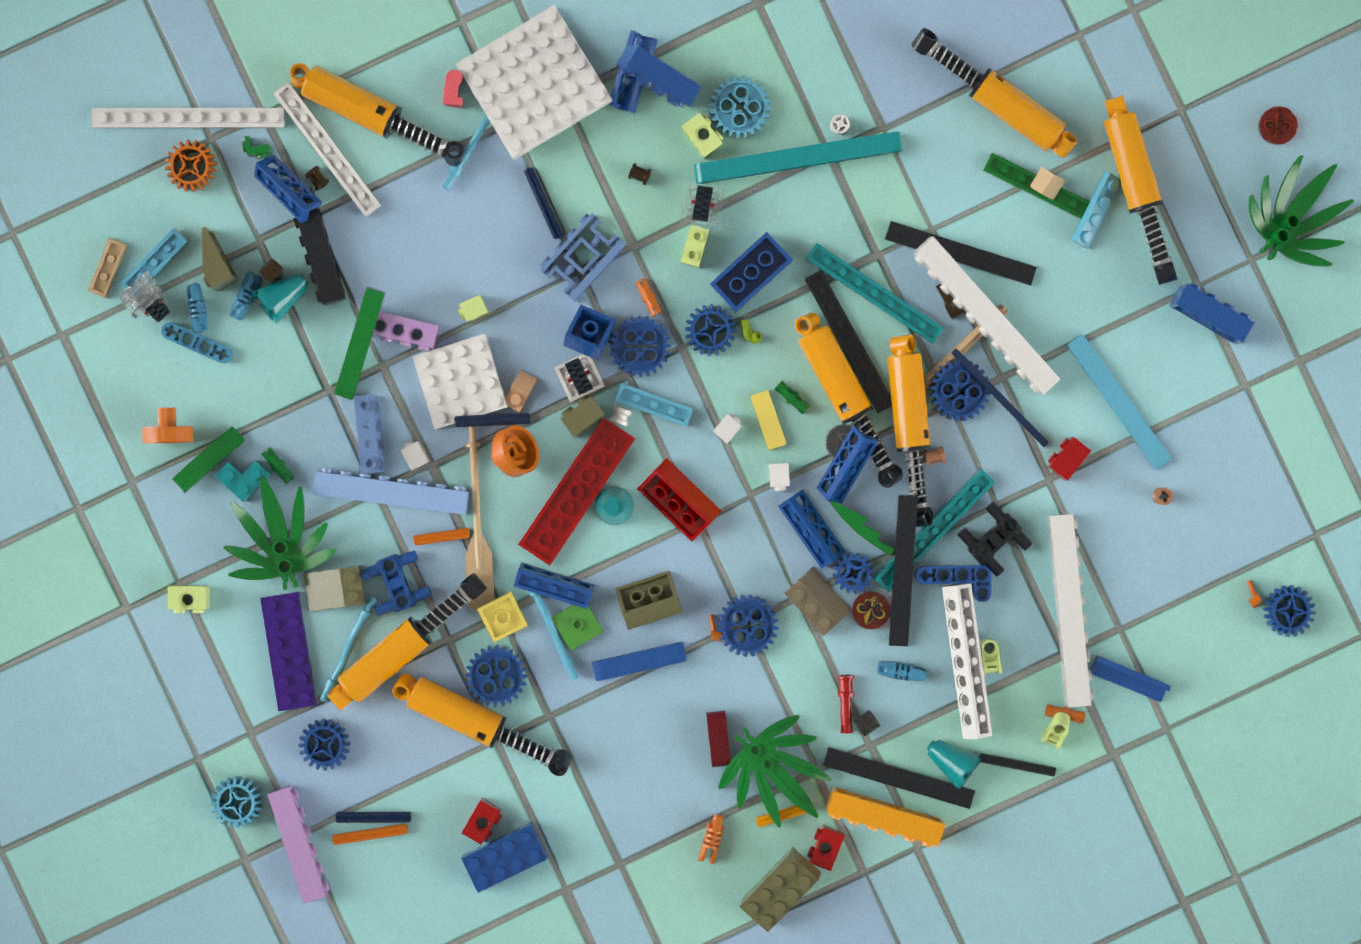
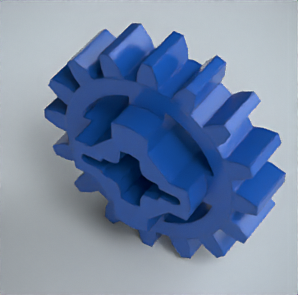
M850 552L849 557L843 554L842 561L836 560L839 565L833 566L837 573L832 574V576L838 578L835 584L841 583L839 589L842 590L845 587L846 593H849L852 589L854 594H857V589H860L862 592L864 591V585L870 587L868 580L874 579L870 576V573H873L874 570L869 569L872 563L865 562L867 560L866 556L861 559L860 553H857L856 557H854L853 553ZM851 560L859 561L862 564L859 566H855L852 564ZM845 565V573L840 575L841 568ZM851 568H853L854 570L858 569V572L856 573L857 577L854 578L853 576H848V574L851 573ZM866 571L865 579L862 582L860 579L861 575ZM848 580L854 581L856 586H850L844 582Z

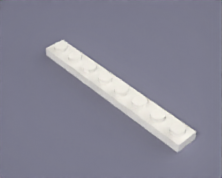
M288 82L273 93L364 216H369L381 207L380 203L291 84Z

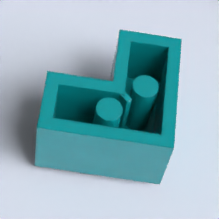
M254 461L244 473L233 462H227L215 477L242 502H247L261 487L260 478L264 477L267 480L272 473L259 461Z

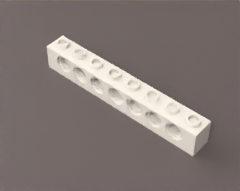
M968 583L942 587L963 739H981L993 736L972 585Z

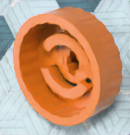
M158 408L159 427L142 428V443L193 442V426H177L176 408Z
M513 425L495 434L492 442L491 459L494 465L507 476L520 477L532 472L536 468L539 461V450L534 437L527 429L522 426Z

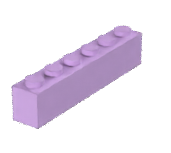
M290 785L268 793L267 795L303 903L326 897L330 890L329 884L326 879H323V866L320 861H317V848L314 843H311L309 837L311 836V830L308 825H305L303 819L305 818V812L303 807H299L297 789H293V786Z

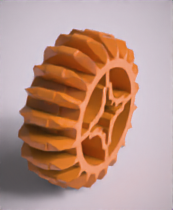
M186 140V146L183 142H179V149L176 146L172 147L175 151L174 154L168 152V155L172 157L171 160L165 159V162L170 164V166L165 167V170L171 171L167 174V177H173L171 183H177L178 189H181L184 185V191L188 192L190 187L192 192H196V186L199 190H203L202 183L209 186L210 184L207 179L214 180V177L210 175L211 172L217 173V170L212 168V166L217 165V162L211 161L216 156L214 154L209 155L211 149L209 147L205 149V144L201 143L199 145L197 140H194L193 144H191L190 140ZM188 151L200 152L198 156L195 155L193 158H188L184 153ZM180 158L183 165L182 168L179 170L180 172L178 173L177 162ZM205 159L206 167L202 174L200 165L203 162L202 160ZM187 161L191 163L194 162L193 167L196 170V172L189 168ZM189 174H194L198 178L194 181L182 180L184 176L187 177Z

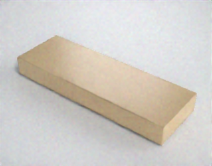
M112 238L108 239L89 286V292L104 298L108 297L128 248L127 244Z

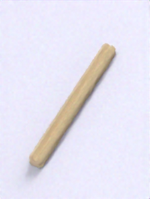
M1000 304L997 307L1004 316L1008 313L1003 305ZM977 326L954 349L957 348L964 355L983 337L978 331L980 327ZM952 351L924 376L925 389H928V386L934 383L930 380L931 378H937L934 371L941 372L939 366L946 368L947 361L953 365V359L956 358L951 354Z

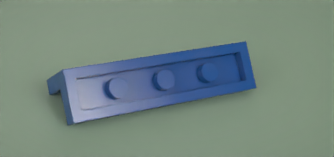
M631 30L627 45H634L637 38L635 45L640 46L653 55L658 40ZM619 67L611 93L613 101L609 105L618 110L635 114L643 86L635 81L636 77L631 75L629 77L620 72L621 68Z
M275 155L256 162L254 177L301 224L308 221L309 211L321 206L322 201ZM274 163L278 169L271 168L268 165ZM279 175L287 176L290 180L281 179ZM290 187H297L302 192L293 191ZM302 199H310L313 202L307 205Z
M852 426L817 486L819 492L829 502L835 501L842 504L879 442L875 437L864 435L857 426ZM855 435H857L859 439L857 440L856 444L853 445V438ZM848 450V457L844 460V453ZM839 465V472L835 476V469ZM830 481V488L827 491L824 487Z
M803 489L778 506L821 569L834 562L846 552ZM797 497L802 499L804 507L799 505L796 500ZM809 514L813 515V517L815 518V522H812L809 519ZM819 529L824 531L825 538L820 535ZM830 545H833L838 551L836 555L831 551Z
M522 562L514 582V587L585 609L588 607L594 589L593 584Z
M1096 655L1091 667V674L1159 702H1162L1166 690L1170 691L1171 686L1098 655Z

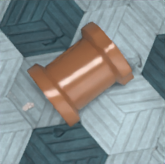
M942 446L935 450H923L926 466L938 462L946 463Z
M1158 488L1152 495L1154 502L1159 505L1170 504L1173 499L1172 491L1167 488ZM1162 493L1167 495V497L1164 498V501L1163 499H1159V496L1162 495Z

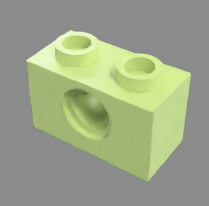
M698 113L682 125L681 129L703 159H705L723 146L721 142L723 137L717 130L713 131L710 127L712 123L706 115L702 116L701 113ZM701 130H706L709 133V137L702 140L698 137V133Z
M694 225L690 226L680 261L681 264L699 269L709 234L708 229Z
M168 586V609H173V613H185V610H192V613H204V610L210 609V586ZM187 594H190L193 597V602L191 605L185 602V596Z

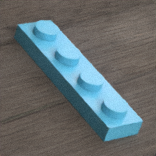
M1105 171L1072 238L1073 242L1085 249H1089L1121 184V179L1112 173Z
M173 228L121 284L135 297L189 241Z
M623 383L620 384L615 398L616 402L686 427L693 408Z

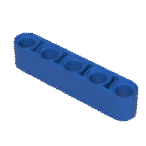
M676 642L591 663L595 680L601 681L687 661L683 642Z

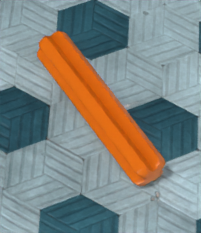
M469 528L420 534L415 535L413 540L417 546L465 539L470 537Z

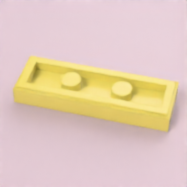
M766 390L750 396L768 450L786 445L787 443L769 391Z

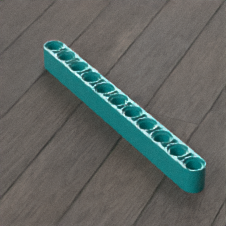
M897 131L703 162L693 166L696 184H705L892 154L903 151L900 132Z

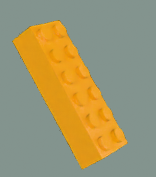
M834 786L831 787L825 807L827 813L833 819L841 820L842 817L847 819L850 824L859 826L862 823L873 831L882 829L887 835L894 837L897 834L902 835L904 840L910 842L919 840L922 842V845L933 848L934 845L939 846L945 828V823L940 818Z

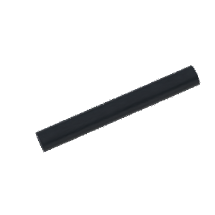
M980 753L979 755L982 759L981 763L1052 777L1056 773V767Z

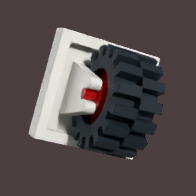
M584 354L554 367L570 403L605 387L593 359Z

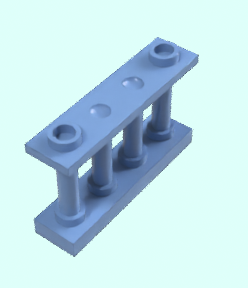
M354 396L361 474L385 472L379 396Z

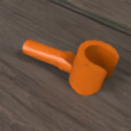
M1252 580L1247 583L1253 597L1248 601L1255 608L1262 603V599L1255 591Z
M709 615L711 639L713 641H721L719 637L722 633L716 631L714 617Z

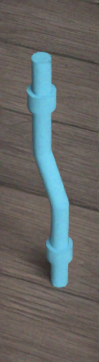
M487 115L484 116L464 149L462 163L452 166L449 170V176L442 186L444 189L449 190L455 179H458L461 175L462 167L490 123Z
M528 591L531 598H534L544 619L550 636L562 659L563 667H566L572 681L578 679L579 676L573 666L574 662L565 650L541 595Z
M370 596L366 606L361 609L359 619L348 638L341 659L331 678L329 677L325 683L326 687L319 698L320 700L326 702L328 699L327 694L338 685V677L348 662L355 641L366 620H369L372 615L371 611L377 601L376 597Z

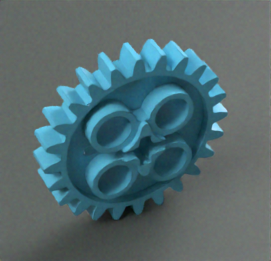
M742 75L740 81H737V78L733 76V82H730L727 78L726 85L719 83L721 90L714 89L717 96L710 97L715 103H709V107L714 108L709 114L715 115L712 122H719L716 128L722 126L723 134L728 130L729 137L736 133L737 139H739L740 134L747 138L748 132L754 136V129L760 132L761 128L759 125H766L763 118L769 119L770 117L765 112L771 111V108L766 106L771 103V100H765L768 92L762 93L764 86L758 88V81L752 84L751 77L744 81ZM743 89L746 91V96L738 98L736 91ZM729 94L734 97L739 105L744 104L743 109L752 120H748L742 110H736L737 105L729 98ZM729 102L732 108L729 111H725L721 108V104ZM750 104H757L759 107L758 112H750L748 109ZM741 116L745 122L742 125H736L734 118Z

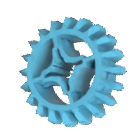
M235 776L233 782L231 777H228L227 783L221 781V787H215L218 793L211 795L217 799L211 801V805H216L212 812H219L215 817L216 819L223 817L221 824L229 821L228 827H232L233 822H235V827L239 828L241 822L242 826L246 827L247 821L253 823V817H259L256 811H261L262 807L257 804L263 803V799H257V797L261 796L262 792H255L258 789V785L252 788V780L245 783L246 777H242L239 782V777ZM235 787L244 789L249 795H241ZM229 788L230 800L223 804V795ZM235 798L236 800H243L239 806L238 804H231ZM251 800V809L249 813L245 815L244 804ZM225 809H233L239 817L230 815Z

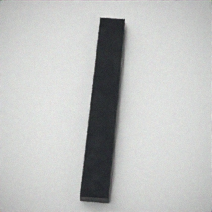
M890 221L885 237L887 241L916 250L929 237H934L956 263L1029 286L1032 285L1037 269L1035 266Z
M822 270L805 278L807 286L877 413L891 407V396Z
M898 494L889 646L908 647L918 495Z
M828 747L823 766L968 809L971 807L975 790L962 787L958 789L953 783Z

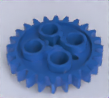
M639 315L638 320L635 321L633 316H631L630 323L624 319L625 326L617 325L620 329L619 332L613 330L616 338H610L614 345H610L609 348L615 351L610 356L617 357L613 362H620L618 369L625 367V374L630 370L632 371V377H634L636 372L639 373L640 378H642L643 372L649 377L650 370L656 374L657 366L661 369L663 368L661 361L668 362L664 356L671 354L666 351V348L671 347L670 344H666L670 337H664L667 330L661 331L662 324L656 326V319L649 322V316L642 320L641 315ZM651 331L655 334L654 341L647 342L644 339L646 332ZM626 333H635V341L627 342L625 340ZM638 341H642L643 345L656 344L657 348H642V352H638V348L625 349L623 345H638ZM628 351L636 353L634 361L626 360L625 355ZM647 351L655 353L656 356L653 361L645 359L644 355Z
M953 359V365L947 361L946 368L939 366L941 372L934 371L937 378L930 379L934 382V385L928 386V388L933 390L928 395L934 397L930 403L937 404L934 409L936 411L941 410V416L947 414L946 419L951 420L953 417L954 421L957 422L959 418L962 421H966V416L973 419V413L979 415L978 408L985 409L982 403L989 402L985 398V395H990L986 388L956 359ZM964 372L965 377L963 381L959 382L958 374ZM949 384L950 391L944 394L943 387ZM958 387H962L961 394L957 393L959 391ZM972 387L976 388V393L974 396H970L969 390ZM957 399H960L962 404L956 409L954 403Z
M741 595L740 601L737 597L733 598L734 603L727 601L729 607H722V610L725 612L724 615L718 614L722 621L716 622V624L721 625L717 632L723 634L719 639L726 640L723 646L730 645L728 650L730 652L736 649V655H739L742 651L744 657H747L748 652L751 656H755V651L758 654H762L761 648L768 650L767 643L773 644L771 637H777L773 630L779 629V627L774 626L778 619H773L776 612H770L772 605L765 606L766 600L759 602V596H756L753 600L752 595H748L747 600L744 595ZM755 609L759 611V617L756 620L751 616L752 611ZM738 612L741 619L738 623H735L733 615ZM760 621H763V622H764L763 625L750 626V627H748V629H746V628H739V629H736V630H732V629H731V627H733V626L746 625L747 622H748V623H757V622H760ZM760 628L762 636L757 639L754 633L756 629ZM741 631L744 634V639L738 642L736 635Z
M496 644L495 650H492V647L489 645L487 652L481 648V655L475 653L476 660H469L473 665L466 666V669L470 670V673L465 674L466 677L470 678L466 684L472 685L468 691L476 692L473 698L480 696L479 703L484 699L487 700L486 706L493 702L494 707H497L498 702H500L503 707L505 700L511 704V697L518 699L516 692L522 693L523 690L520 686H526L527 684L522 681V679L528 677V675L522 674L527 667L520 666L524 660L518 661L519 653L513 656V649L506 652V646L499 650V646ZM491 659L495 661L497 674H501L498 680L502 692H498L496 678L491 677L494 674ZM505 659L508 661V668L501 669L498 665L499 660ZM487 664L490 667L489 673H482L480 665ZM510 678L513 681V686L506 688L503 685V679ZM485 683H492L494 691L487 692L484 689Z

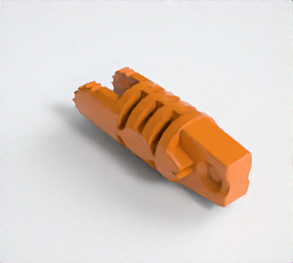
M714 814L712 822H708L698 861H704L707 849L709 848L712 849L709 859L710 863L715 864L724 831L722 815Z

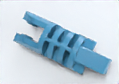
M251 271L246 273L240 286L242 288L236 294L237 299L233 301L229 316L240 321L243 319L250 308L249 304L253 302V292L261 284V276L254 275Z
M195 282L188 285L186 291L190 320L194 332L199 333L208 330V320L201 285Z
M895 661L878 662L877 674L907 681H924L927 678L925 669L913 666V664Z

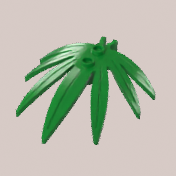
M1301 155L1292 164L1282 181L1274 205L1273 218L1269 175L1264 177L1261 187V211L1252 194L1248 200L1249 213L1255 229L1266 240L1265 246L1259 252L1262 254L1271 248L1267 257L1269 261L1274 259L1277 251H1279L1285 257L1301 264L1329 267L1332 265L1331 262L1301 250L1328 249L1345 244L1344 241L1319 238L1297 240L1296 237L1327 223L1350 206L1354 200L1350 199L1325 208L1300 223L1302 217L1317 200L1337 168V164H1334L1312 179L1295 196L1284 212L1303 159V155Z
M261 477L263 511L273 544L270 543L268 537L254 518L238 504L231 502L238 520L253 541L268 555V558L246 548L226 545L223 548L235 557L254 565L263 566V568L239 569L230 572L228 576L245 580H265L281 576L284 581L283 590H287V583L289 582L287 575H289L290 581L293 583L294 588L299 587L295 579L296 572L317 567L336 552L335 549H326L307 558L321 542L328 523H324L317 528L304 543L301 550H298L305 520V502L302 487H298L291 518V540H289L285 518L278 499L267 480Z
M799 715L790 716L773 723L756 738L750 736L749 731L745 727L743 731L746 733V738L750 741V744L738 735L734 737L737 741L742 742L744 749L728 764L718 786L719 789L727 786L742 767L737 784L738 808H741L749 790L751 770H754L756 784L763 804L778 827H781L779 809L765 774L795 805L815 818L819 816L805 791L790 773L778 763L779 761L806 776L829 782L832 781L830 776L811 763L794 755L776 750V747L800 746L817 739L816 736L805 734H792L775 738V736L792 727L799 719Z

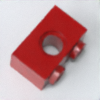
M481 798L461 834L480 845L483 841L487 842L493 833L490 831L492 825H497L502 817L499 814L501 808ZM481 817L486 818L488 825L485 827L480 826L478 819Z
M822 825L821 829L818 828L814 839H816L814 847L810 846L807 854L809 862L831 871L845 834L825 825ZM828 843L830 844V849L823 852L820 850V845Z

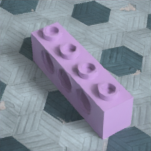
M384 312L379 313L377 322L380 320L384 321L385 328L382 331H377L375 328L372 338L375 334L381 336V340L392 342L393 339L400 340V345L411 347L412 343L419 345L418 349L429 351L430 348L435 349L440 326ZM397 325H402L404 332L399 336L395 335L394 328ZM417 329L422 331V338L419 340L413 338V332Z

